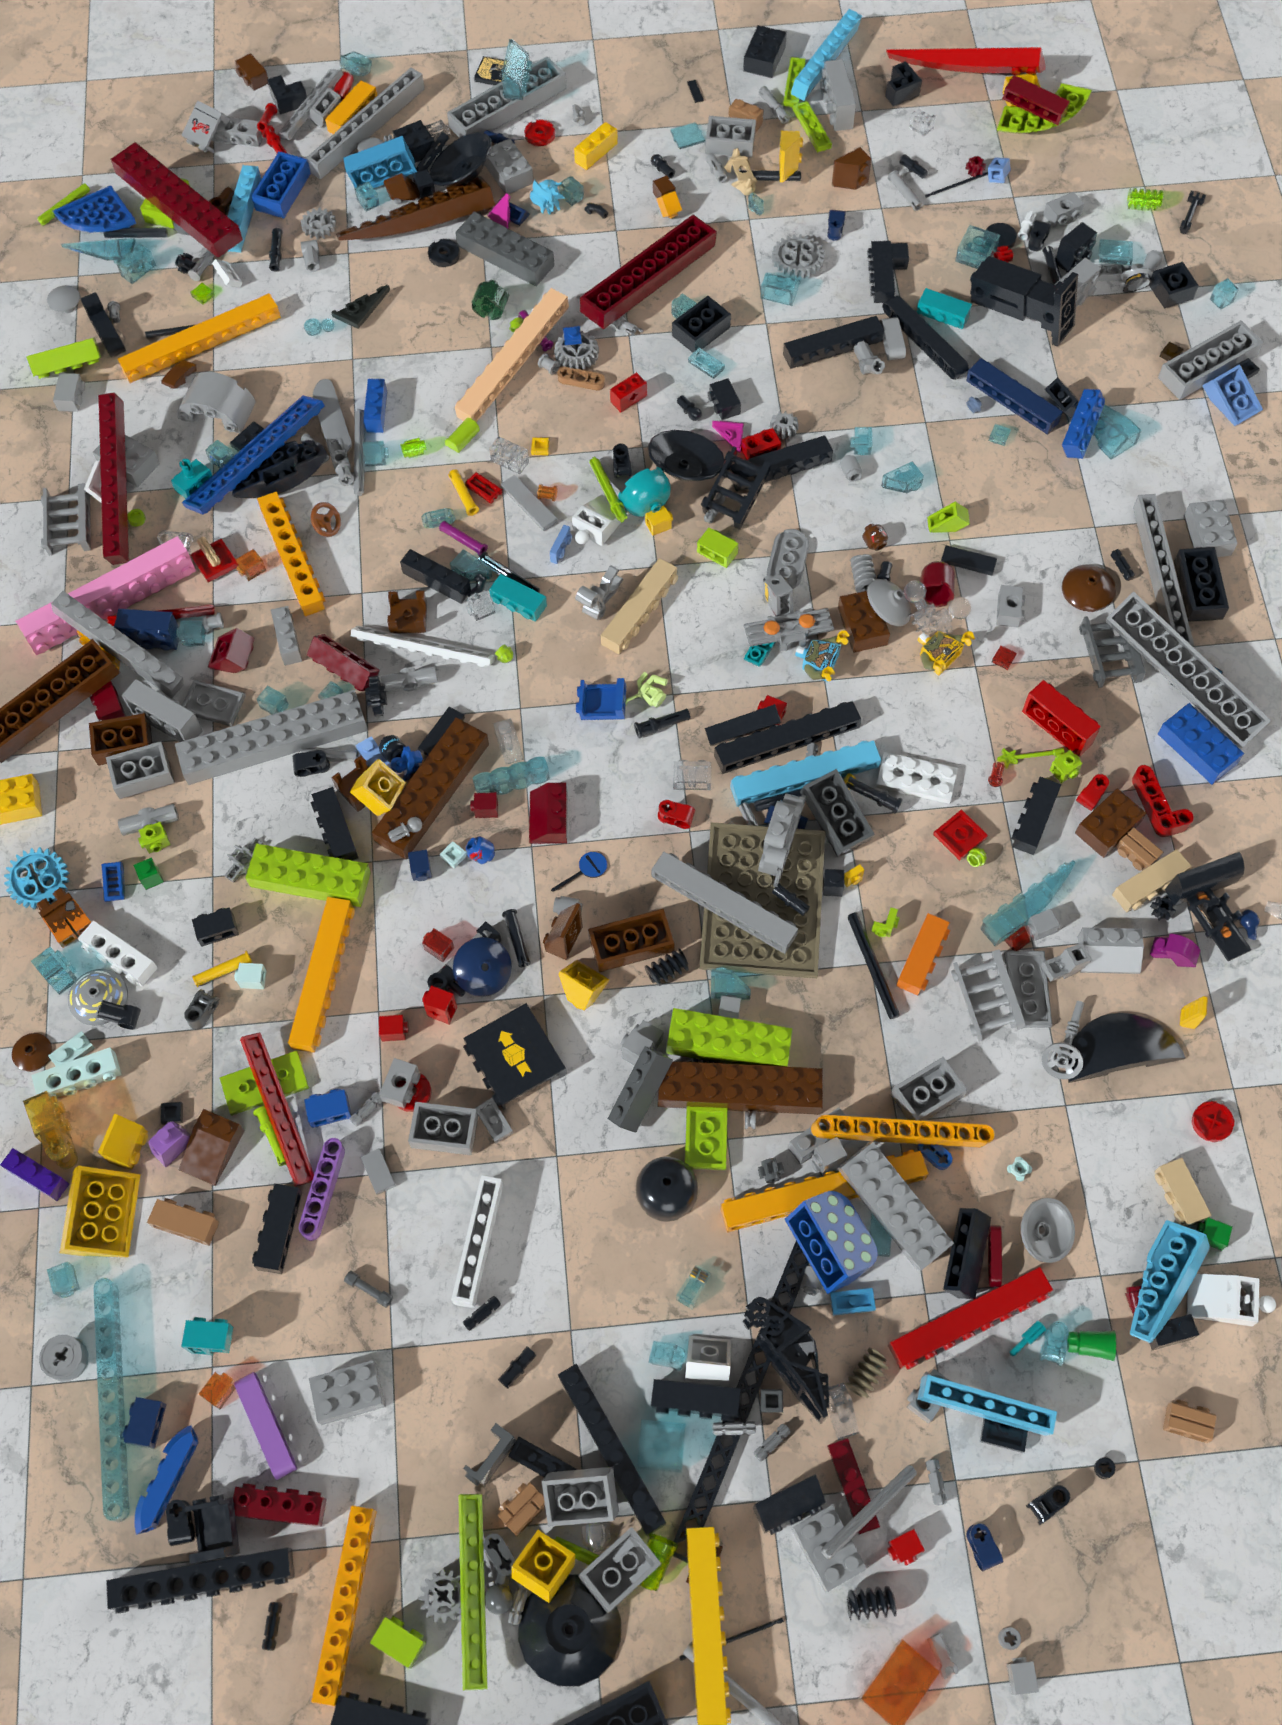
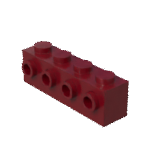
M1013 75L1005 87L1002 100L1057 126L1067 113L1070 104L1069 100Z
M325 634L313 636L307 656L311 657L315 663L326 667L327 671L340 676L341 680L354 685V688L358 691H366V688L370 687L369 677L378 676L380 669Z
M243 1483L242 1487H235L233 1495L235 1517L322 1527L327 1499L321 1497L320 1492L308 1491V1495L299 1494L300 1490L286 1488L285 1493L277 1492L278 1488L272 1486H264V1490L255 1489L256 1485Z

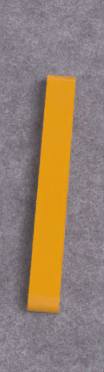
M822 1115L811 1125L813 1135L824 1139L838 1137L841 1140L978 1148L985 1146L994 1139V1130L985 1124ZM819 1123L825 1124L826 1131L819 1127ZM839 1124H843L847 1131H842ZM860 1125H863L866 1128V1133H863L860 1130ZM880 1126L885 1128L886 1134L880 1131ZM900 1127L905 1129L906 1135L900 1132ZM920 1129L926 1132V1137L921 1135ZM940 1130L944 1131L946 1138L941 1136ZM959 1131L965 1134V1139L960 1136ZM979 1132L984 1135L985 1140L979 1136Z

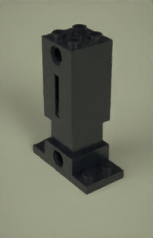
M988 256L970 277L972 303L1021 321L1028 317L1041 322V328L1052 332V345L1058 347L1075 326L1077 273L1072 272L1063 282L1059 281L1054 285L1041 280V274Z

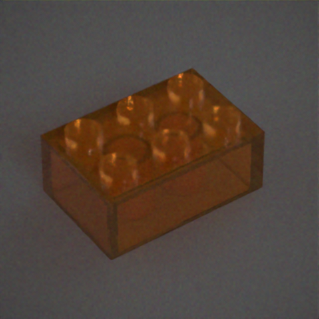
M901 1639L894 1646L858 1699L888 1725H904L940 1671Z

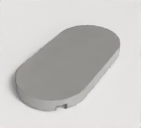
M787 529L775 537L767 575H772L773 577L781 575L790 587L794 589L802 580L809 550V540L801 531Z

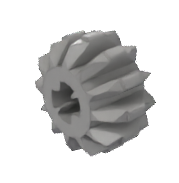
M786 411L783 414L778 412L777 415H773L770 422V428L774 429L778 438L781 437L782 441L784 438L790 440L791 436L795 437L799 428L797 417H793V413L787 414Z

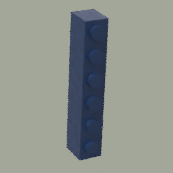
M980 358L968 370L966 379L968 383L1048 435L1060 422L1063 411L984 359Z

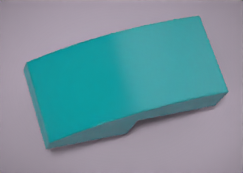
M776 642L749 647L743 659L760 667Z

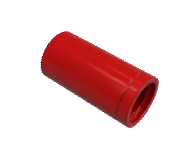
M342 72V77L333 89V91L341 96L340 102L349 94L354 82L353 76L348 72Z

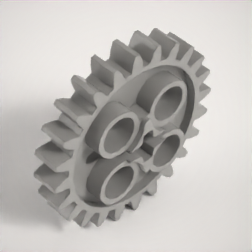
M793 234V238L787 236L786 240L781 238V242L777 241L772 251V262L774 267H778V271L783 270V275L789 273V277L793 274L795 278L798 275L804 278L806 274L810 277V273L816 274V270L820 271V267H823L825 251L822 250L823 246L819 245V241L814 242V238L809 240L808 235L802 238L801 234L799 237ZM801 247L799 265L796 266L797 249Z

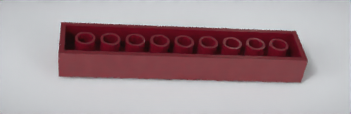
M136 142L110 159L115 173L217 258L243 240L239 226Z
M694 214L582 295L580 297V312L604 330L715 247L717 231Z

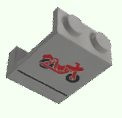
M197 100L181 136L187 139L186 142L194 147L198 145V149L205 153L207 151L214 153L215 150L209 147V144L219 122L228 124L230 118Z

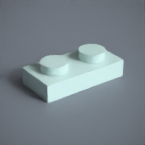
M81 1031L48 1055V1057L55 1066H59L83 1057L95 1047Z

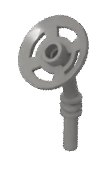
M1082 1001L1076 1002L1071 1021L1067 1023L1069 1026H1066L1064 1043H1054L1048 1046L1042 1055L1044 1069L1051 1076L1058 1079H1071L1077 1076L1083 1068V1057L1080 1051L1072 1046L1073 1038L1077 1036V1028L1080 1026L1078 1023L1085 1004ZM1051 1050H1053L1050 1058L1051 1060L1048 1061V1054ZM1076 1058H1077V1059H1078V1065H1077V1067L1073 1070L1072 1067L1074 1066L1075 1060H1076ZM1056 1065L1060 1068H1065L1066 1072L1056 1071L1052 1067Z

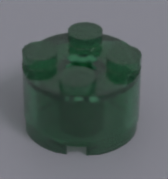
M495 280L482 282L477 286L471 302L472 309L482 318L488 316L491 317L490 320H498L504 312L509 293L499 286Z

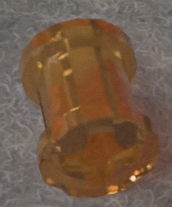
M539 484L537 498L540 500L542 498L552 499L555 502L558 487H548Z

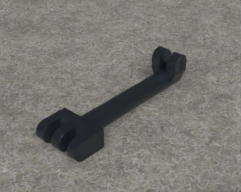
M1190 191L1187 202H1190L1191 205L1185 220H1182L1180 226L1181 234H1186L1190 230L1191 220L1197 205H1203L1206 194L1199 198V192H1197L1196 196H1193L1194 191Z

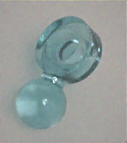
M315 318L308 319L304 323V329L310 336L319 334L322 329L325 332H331L335 326L334 322L328 318L324 319L322 323Z

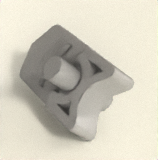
M574 104L572 106L573 121H578L583 126L586 123L585 112L578 105Z

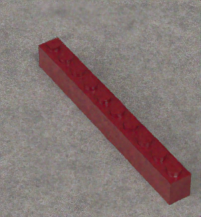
M113 392L98 395L103 558L110 564L116 565L129 562L124 401Z

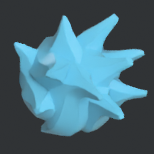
M551 179L544 180L540 184L536 180L533 181V191L530 192V199L533 204L541 208L542 214L546 208L550 215L554 211V205L560 210L558 199H565V197L560 194L557 187L562 183H557Z

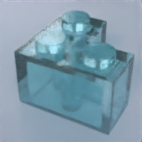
M49 947L31 961L59 995L71 987L77 980V977L74 975L77 971L59 950L55 952Z

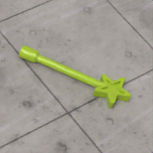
M1003 748L1002 756L997 757V761L1004 762L1007 769L1010 763L1018 764L1017 759L1050 755L1057 756L1062 752L1064 753V748L1015 755L1016 750L1008 752Z

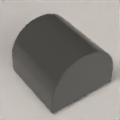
M783 1389L760 1390L761 1412H783Z

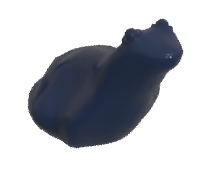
M1244 910L1241 912L1242 917L1239 919V923L1245 928L1248 938L1256 940L1260 919L1254 911Z

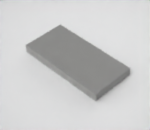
M1005 951V967L1025 1021V1028H1051L1052 1017L1048 979L1041 966L1046 961L1045 951ZM1011 1024V1028H1017L1015 1024Z

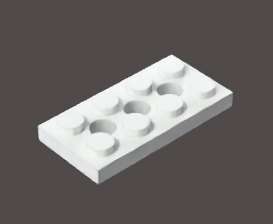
M884 752L876 787L950 804L958 768ZM899 770L903 773V776L897 777L893 772ZM912 775H920L922 779L915 781ZM933 778L938 779L940 784L934 785L930 780Z

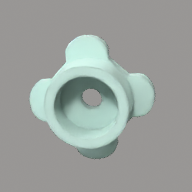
M1016 1157L1015 1162L1012 1165H1008L1007 1171L1012 1173L1017 1181L1021 1182L1027 1174L1032 1172V1167L1022 1157Z

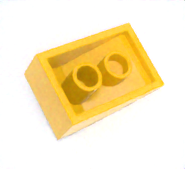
M781 131L779 154L781 183L797 171L799 163H802V153H799L800 147H803V137H800V131Z

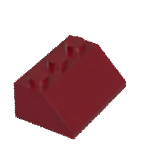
M566 782L546 783L530 791L529 844L567 843L568 792Z

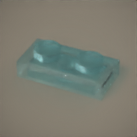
M700 348L688 357L690 364L713 379L725 369V364Z

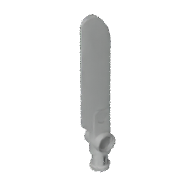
M322 379L313 390V398L321 400L325 405L318 414V418L334 470L339 475L338 481L341 485L348 486L354 481V476L350 473L351 466L347 456L352 442L331 380Z

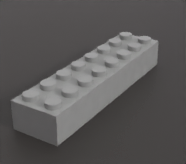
M547 56L447 112L449 128L459 138L476 132L493 131L567 89L566 73Z

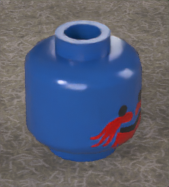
M481 836L471 838L466 845L467 856L479 864L490 862L495 856L493 843Z

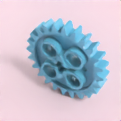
M41 847L35 852L31 848L29 854L23 850L22 857L16 855L17 861H10L13 867H6L10 874L4 875L9 880L4 882V884L9 887L6 891L11 894L10 897L13 900L17 899L16 903L18 905L23 903L25 908L31 905V908L35 910L37 903L42 899L46 898L50 904L51 900L57 901L53 895L57 889H68L64 885V883L70 882L68 878L64 877L69 875V872L64 870L67 868V865L62 863L63 859L61 857L57 858L58 855L55 852L51 854V851L46 849L43 853ZM41 863H46L45 868L38 869ZM30 864L33 865L34 871L38 875V880L45 890L44 893L41 892L39 884L35 881L36 877L29 867ZM23 871H28L26 877L20 878ZM49 879H54L52 885L46 886V882ZM36 887L35 892L29 895V889Z

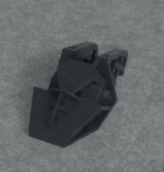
M764 1297L755 1298L746 1306L747 1311L744 1312L745 1319L742 1321L745 1328L749 1330L754 1326L762 1329L758 1332L760 1337L756 1339L758 1345L771 1360V1365L796 1398L822 1424L828 1416L827 1408L830 1407L828 1374L819 1372L816 1343L809 1334L812 1329ZM810 1360L813 1368L807 1366Z

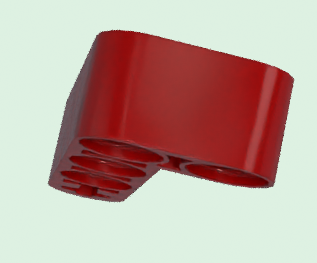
M1147 765L1139 766L1132 777V783L1154 832L1160 837H1168L1187 831L1194 819L1193 813L1188 809L1172 812L1152 768Z

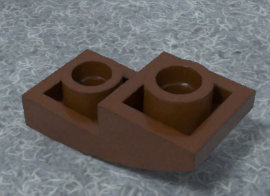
M182 360L167 372L161 380V384L171 389L179 388V386L186 383L185 377L197 371L196 364Z

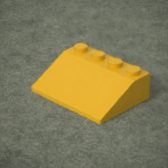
M77 1166L72 1173L60 1254L128 1258L141 1174Z

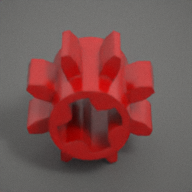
M1008 246L997 247V251L993 254L994 258L1008 263L1013 261L1014 257L1012 249H1008Z

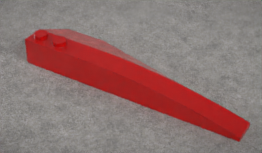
M1041 47L887 49L886 51L888 58L896 61H906L912 65L947 71L1011 73L1013 75L1027 73L1034 75L1046 69Z

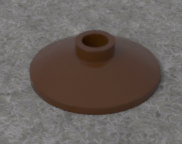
M39 1033L24 1035L15 1043L12 1049L14 1064L19 1069L27 1072L43 1068L50 1060L48 1055L52 1053L51 1042L46 1036ZM32 1047V1051L27 1053V1050Z

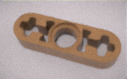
M561 367L557 371L558 381L561 384L597 391L605 387V377L600 373L569 367ZM580 376H583V377L586 378V379L583 380V381L577 380V378L580 377Z

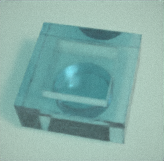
M752 192L748 195V208L760 216L764 213V201Z
M995 424L989 441L1005 446L1011 429Z

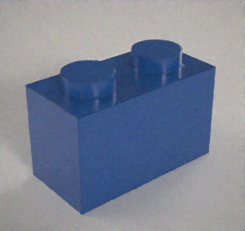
M333 1089L328 1094H314L308 1099H304L308 1122L312 1128L346 1120L352 1116L348 1095L344 1089Z

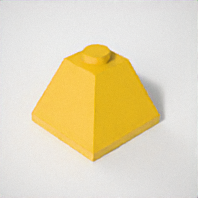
M579 960L574 961L559 972L567 1000L583 1011L593 1005L609 982L608 978Z

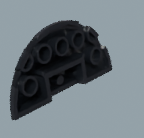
M305 440L301 444H298L296 441L285 443L282 447L275 450L271 457L265 459L260 467L248 474L245 480L238 483L236 488L232 490V495L234 498H259L274 492L280 494L288 491L312 476L327 458V452L321 444L316 445L315 441Z
M1131 1013L1107 1014L1087 1023L1077 1033V1036L1074 1037L1072 1046L1080 1051L1083 1057V1068L1077 1076L1068 1079V1083L1106 1076L1110 1072L1144 1065L1150 1067L1184 1060L1185 1055L1175 1038L1156 1022ZM1076 1058V1060H1075L1074 1066L1072 1067L1073 1070H1074V1069L1077 1067V1065H1078V1059H1077V1058Z

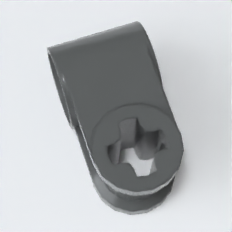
M202 989L197 991L184 1013V1017L192 1029L198 1030L205 1026L207 1020L219 1004V997H212ZM199 1015L196 1020H191L194 1016Z

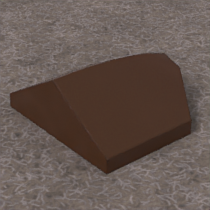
M402 173L383 182L391 200H418L420 198L413 180Z

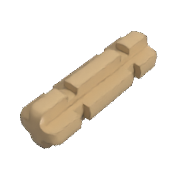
M205 537L198 538L197 543L210 561V564L213 567L219 565L220 560Z

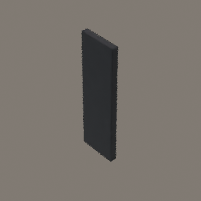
M696 80L687 81L694 102H703L704 99Z

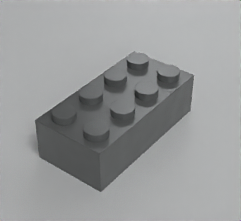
M837 769L806 784L801 789L800 793L806 796L805 801L822 831H825V836L837 857L871 840L875 835Z

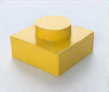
M859 864L844 873V884L846 887L851 884L856 885L863 879L864 868Z

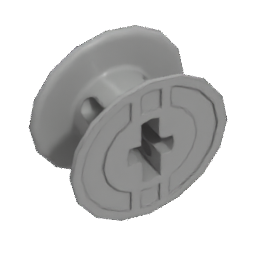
M57 1335L50 1338L43 1345L39 1354V1364L41 1370L47 1376L61 1382L71 1381L78 1378L84 1372L88 1364V1352L86 1346L74 1337ZM63 1355L67 1357L65 1361L61 1360Z

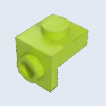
M890 908L886 924L874 921L871 932L880 937H890L892 929L898 926L900 917L896 916L898 909Z

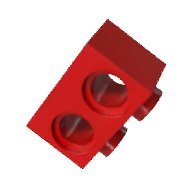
M770 428L743 438L741 441V451L747 460L779 450L782 443L774 429Z

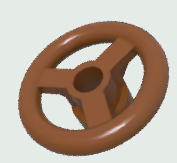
M320 502L311 511V523L318 534L324 537H332L338 533L341 526V518L338 510L332 504ZM322 507L330 509L327 514H318L317 511ZM334 515L336 524L332 530L330 523L331 517Z

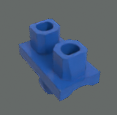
M409 746L404 747L401 758H393L390 768L396 773L403 772V780H409L411 774H415L418 770V763H422L423 757L420 750L411 751Z

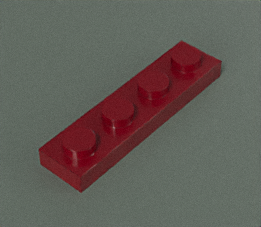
M847 1438L827 1445L852 1518H854L871 1499ZM876 1515L858 1532V1535L880 1528Z

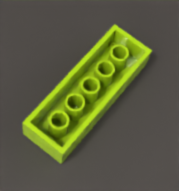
M256 843L245 878L252 888L326 901L327 897L350 900L352 906L361 907L371 872L367 863Z
M673 1008L665 1054L723 1064L788 1067L793 1028Z

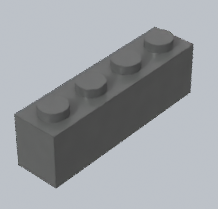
M644 1046L607 1119L620 1128L636 1133L673 1060L660 1051Z

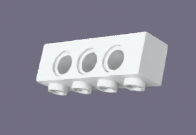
M94 920L78 937L82 943L81 948L89 954L91 952L95 953V957L102 963L108 962L111 964V969L116 973L120 974L123 972L126 975L125 978L132 984L137 982L143 986L157 970V966L151 959ZM105 942L102 947H98L101 943ZM120 952L117 957H113L115 953ZM135 962V964L132 967L128 968V965L130 963Z

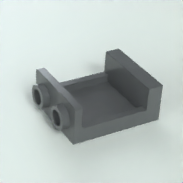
M497 1423L494 1424L491 1432L499 1439V1442L479 1470L475 1472L467 1465L463 1468L467 1472L465 1477L477 1487L480 1483L483 1486L488 1483L516 1442L514 1436Z

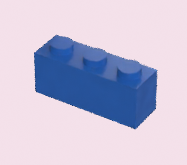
M368 379L363 419L367 433H384L387 402L385 379Z

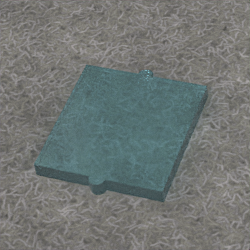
M696 122L670 129L673 141L676 142L679 150L705 142L702 130L699 129Z

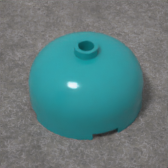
M656 467L655 470L651 471L647 468L635 474L625 483L626 488L623 492H619L618 499L623 503L628 513L637 517H645L646 513L650 511L655 513L661 509V506L667 503L671 494V484L661 468Z

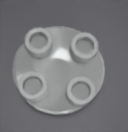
M59 286L49 293L47 303L52 310L71 313L81 296L79 291L72 286Z

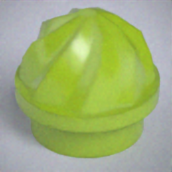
M520 317L514 318L510 322V331L514 333L524 320Z
M505 644L495 652L497 660L503 663H508L513 659L511 647H507Z
M980 848L970 850L967 856V861L973 867L984 865L987 859L985 851Z

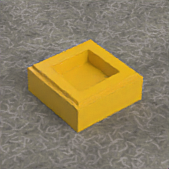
M532 437L531 455H549V438Z

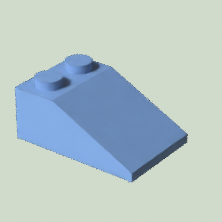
M1240 364L1202 385L1210 401L1234 426L1263 410Z

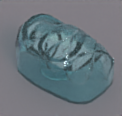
M353 51L340 57V66L351 74L365 76L371 71L372 61L364 55Z

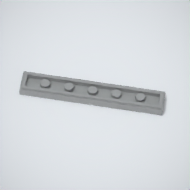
M330 69L278 132L280 139L291 140L308 119L311 107L324 94L327 88L332 89L342 77L343 73L341 70Z

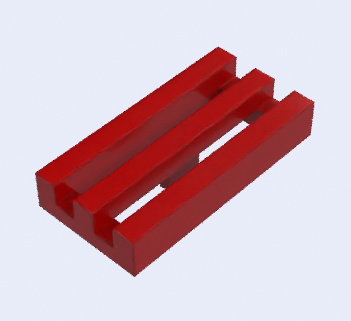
M477 472L465 482V486L490 504L493 503V499L498 498V494H502L501 488Z

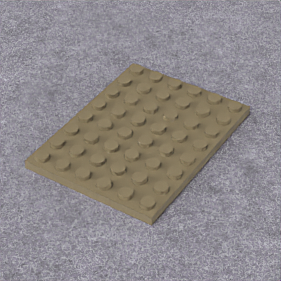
M711 823L707 874L716 882L725 883L730 890L742 893L749 901L758 902L763 909L775 912L782 920L791 921L798 928V932L784 954L704 907L699 969L817 979L825 831L796 829L779 881L783 887L791 893H796L800 900L810 906L809 911L804 916H801L796 910L790 906L787 907L784 901L772 894L775 888L773 886L776 876L758 871L768 827Z

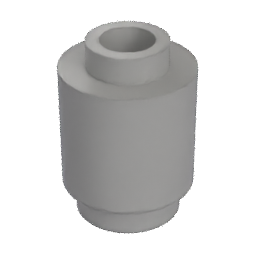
M854 455L844 456L840 466L846 479H849L851 482L859 480L862 476V469Z
M556 897L553 912L559 915L562 910L576 903L581 905L582 912L583 904L576 898Z
M809 1263V1266L805 1268L801 1287L804 1289V1293L815 1296L816 1293H821L823 1286Z

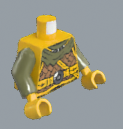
M938 631L932 637L923 632L917 641L923 645L920 658L924 668L940 675L961 655L964 644L967 646L972 644L971 640L975 639L973 632L967 631L963 635H953Z

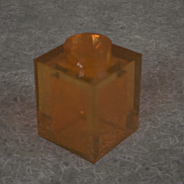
M254 549L235 559L238 565L236 567L241 577L245 576L248 581L266 571L263 560Z
M214 1372L199 1395L218 1409H221L236 1389L231 1384L234 1379L224 1372L222 1375Z

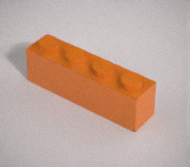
M927 914L900 974L897 987L917 996L920 990L925 991L929 981L926 979L928 973L932 974L936 963L933 960L935 956L939 957L942 952L943 946L940 944L942 940L946 941L951 930L947 928L950 922L932 914Z

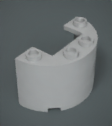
M201 372L193 378L178 408L177 416L182 421L190 422L195 421L193 413L207 415L211 418L222 419L225 430L241 433L256 401L246 388L242 389L237 385L238 382L216 372Z

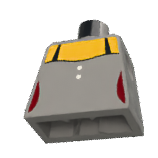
M767 575L764 577L765 599L775 617L792 614L793 589L781 575L775 577Z

